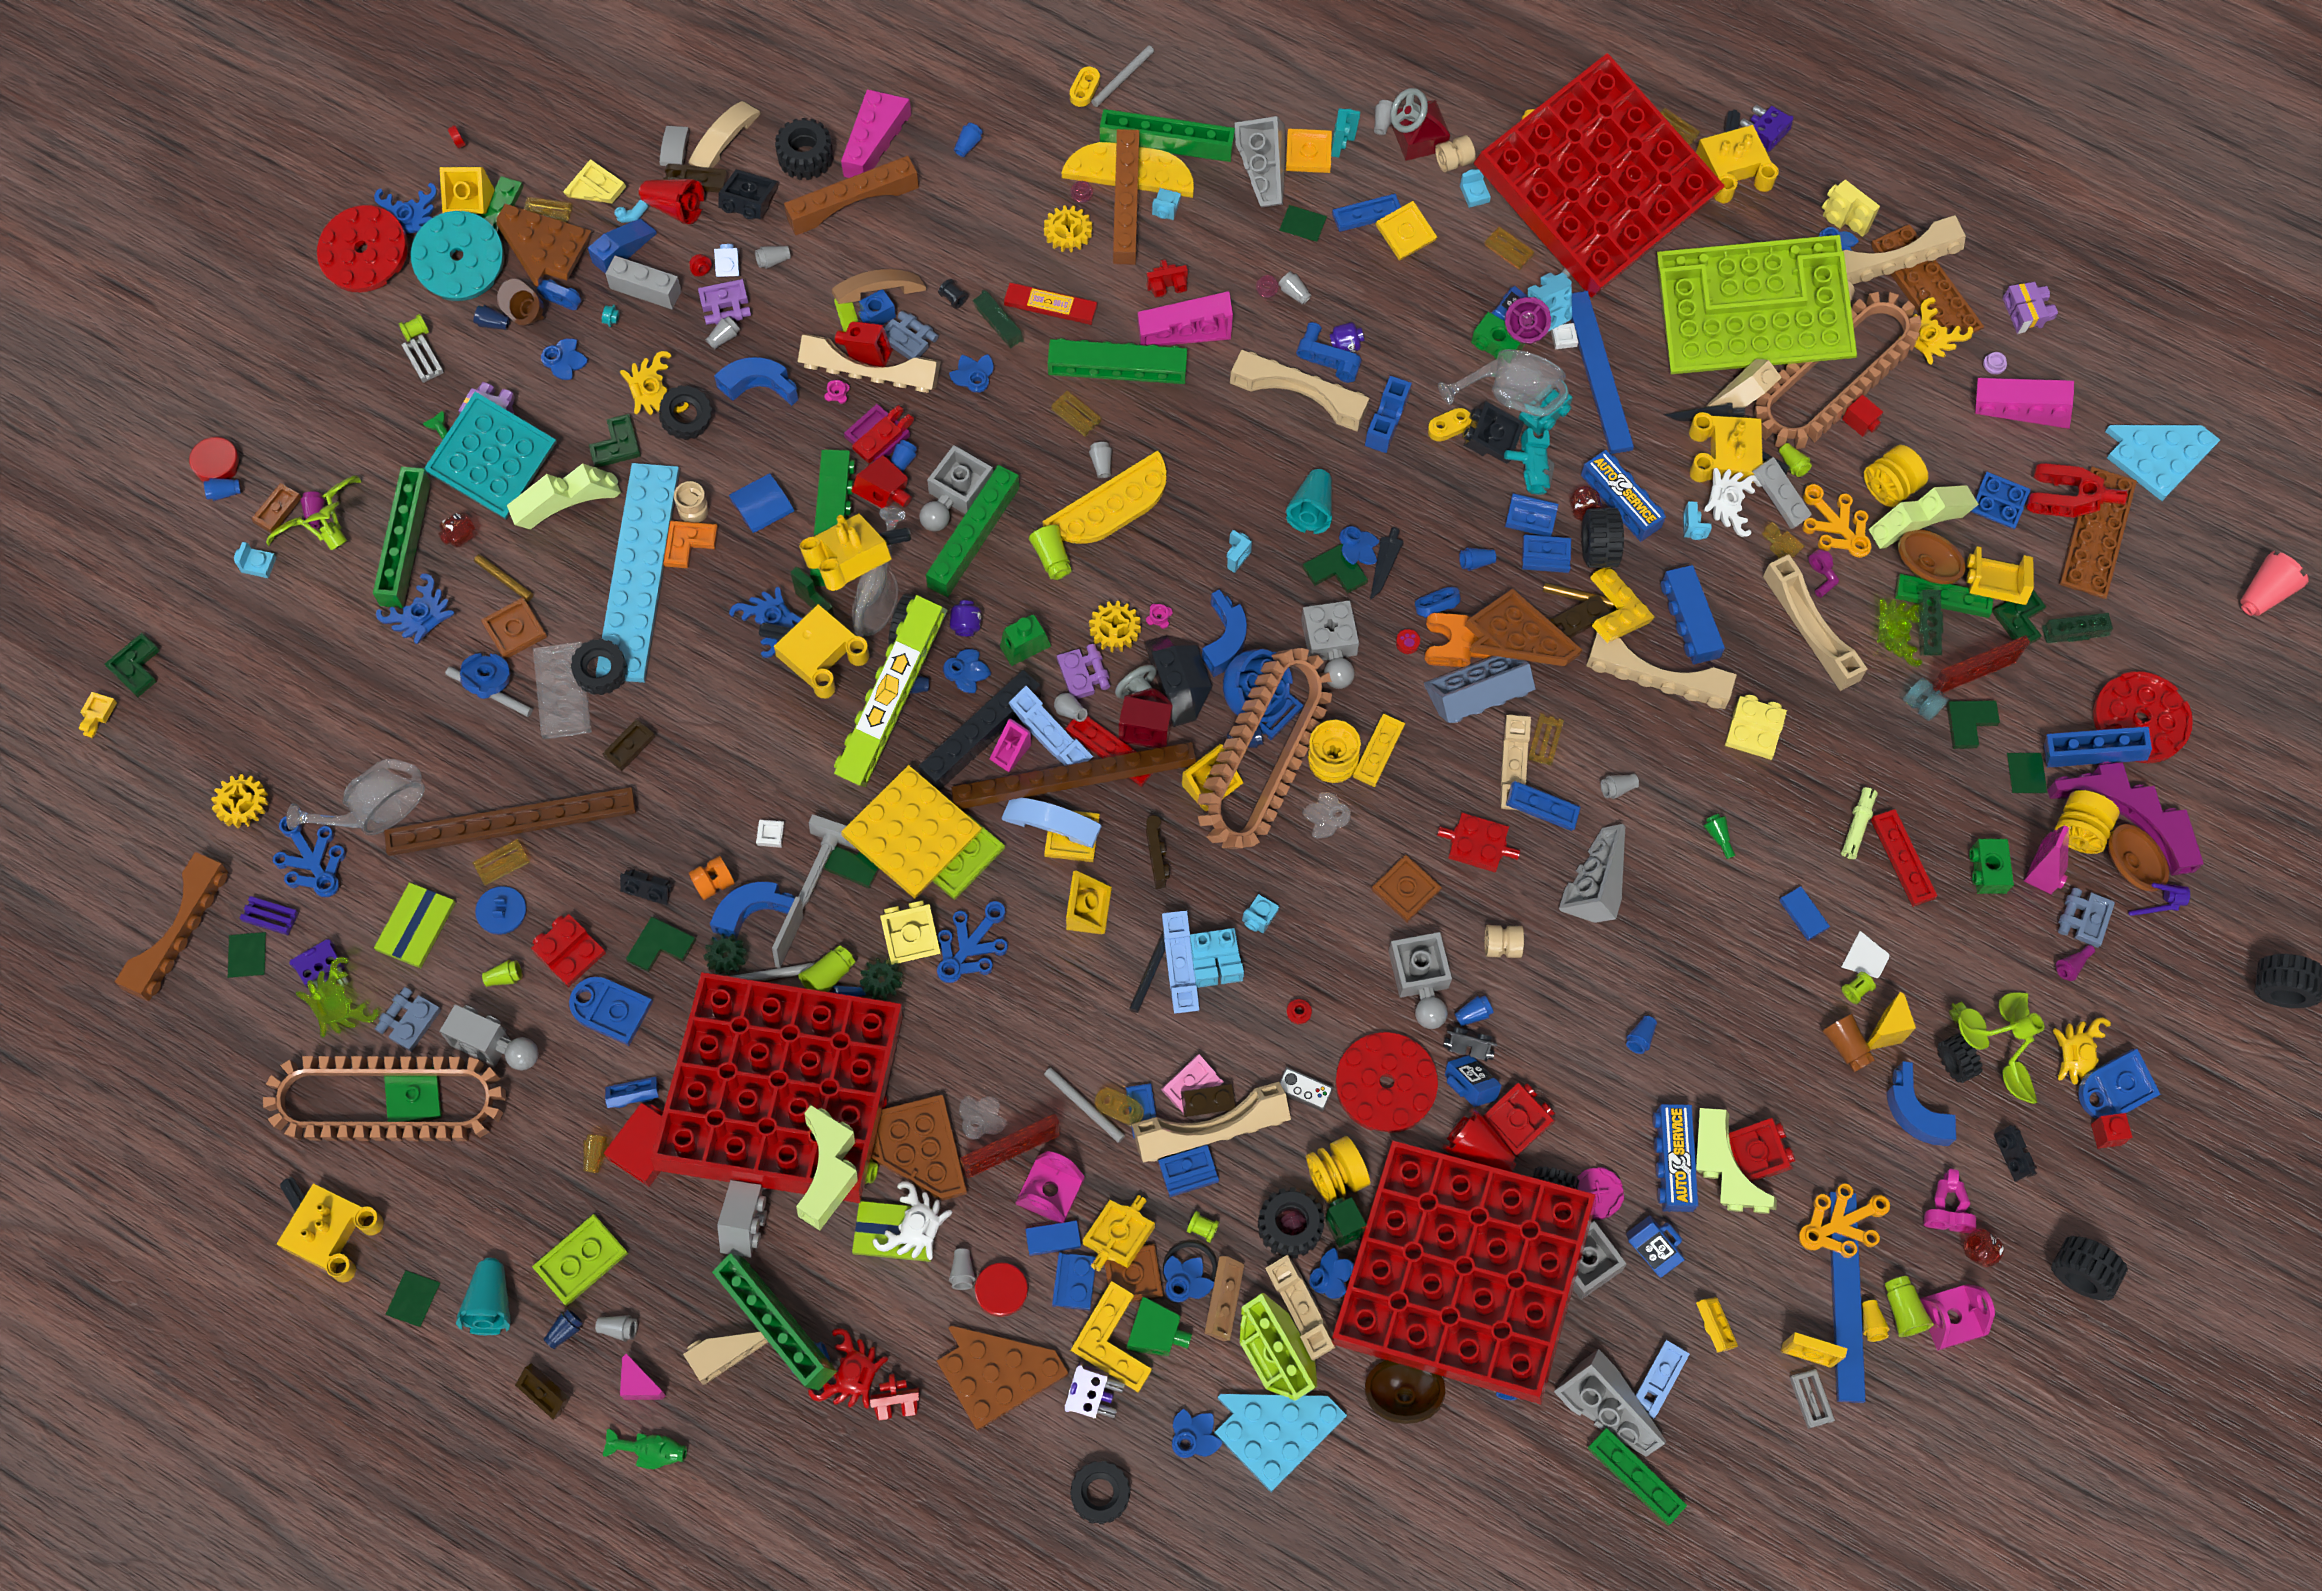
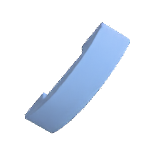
M1027 686L1008 702L1028 730L1063 765L1087 762L1093 757L1077 739L1073 740L1041 706L1043 703Z
M1027 798L1009 800L1001 818L1003 821L1025 827L1027 824L1069 837L1071 842L1093 848L1102 827L1099 823L1068 809Z
M1187 911L1163 913V933L1174 1014L1199 1011Z

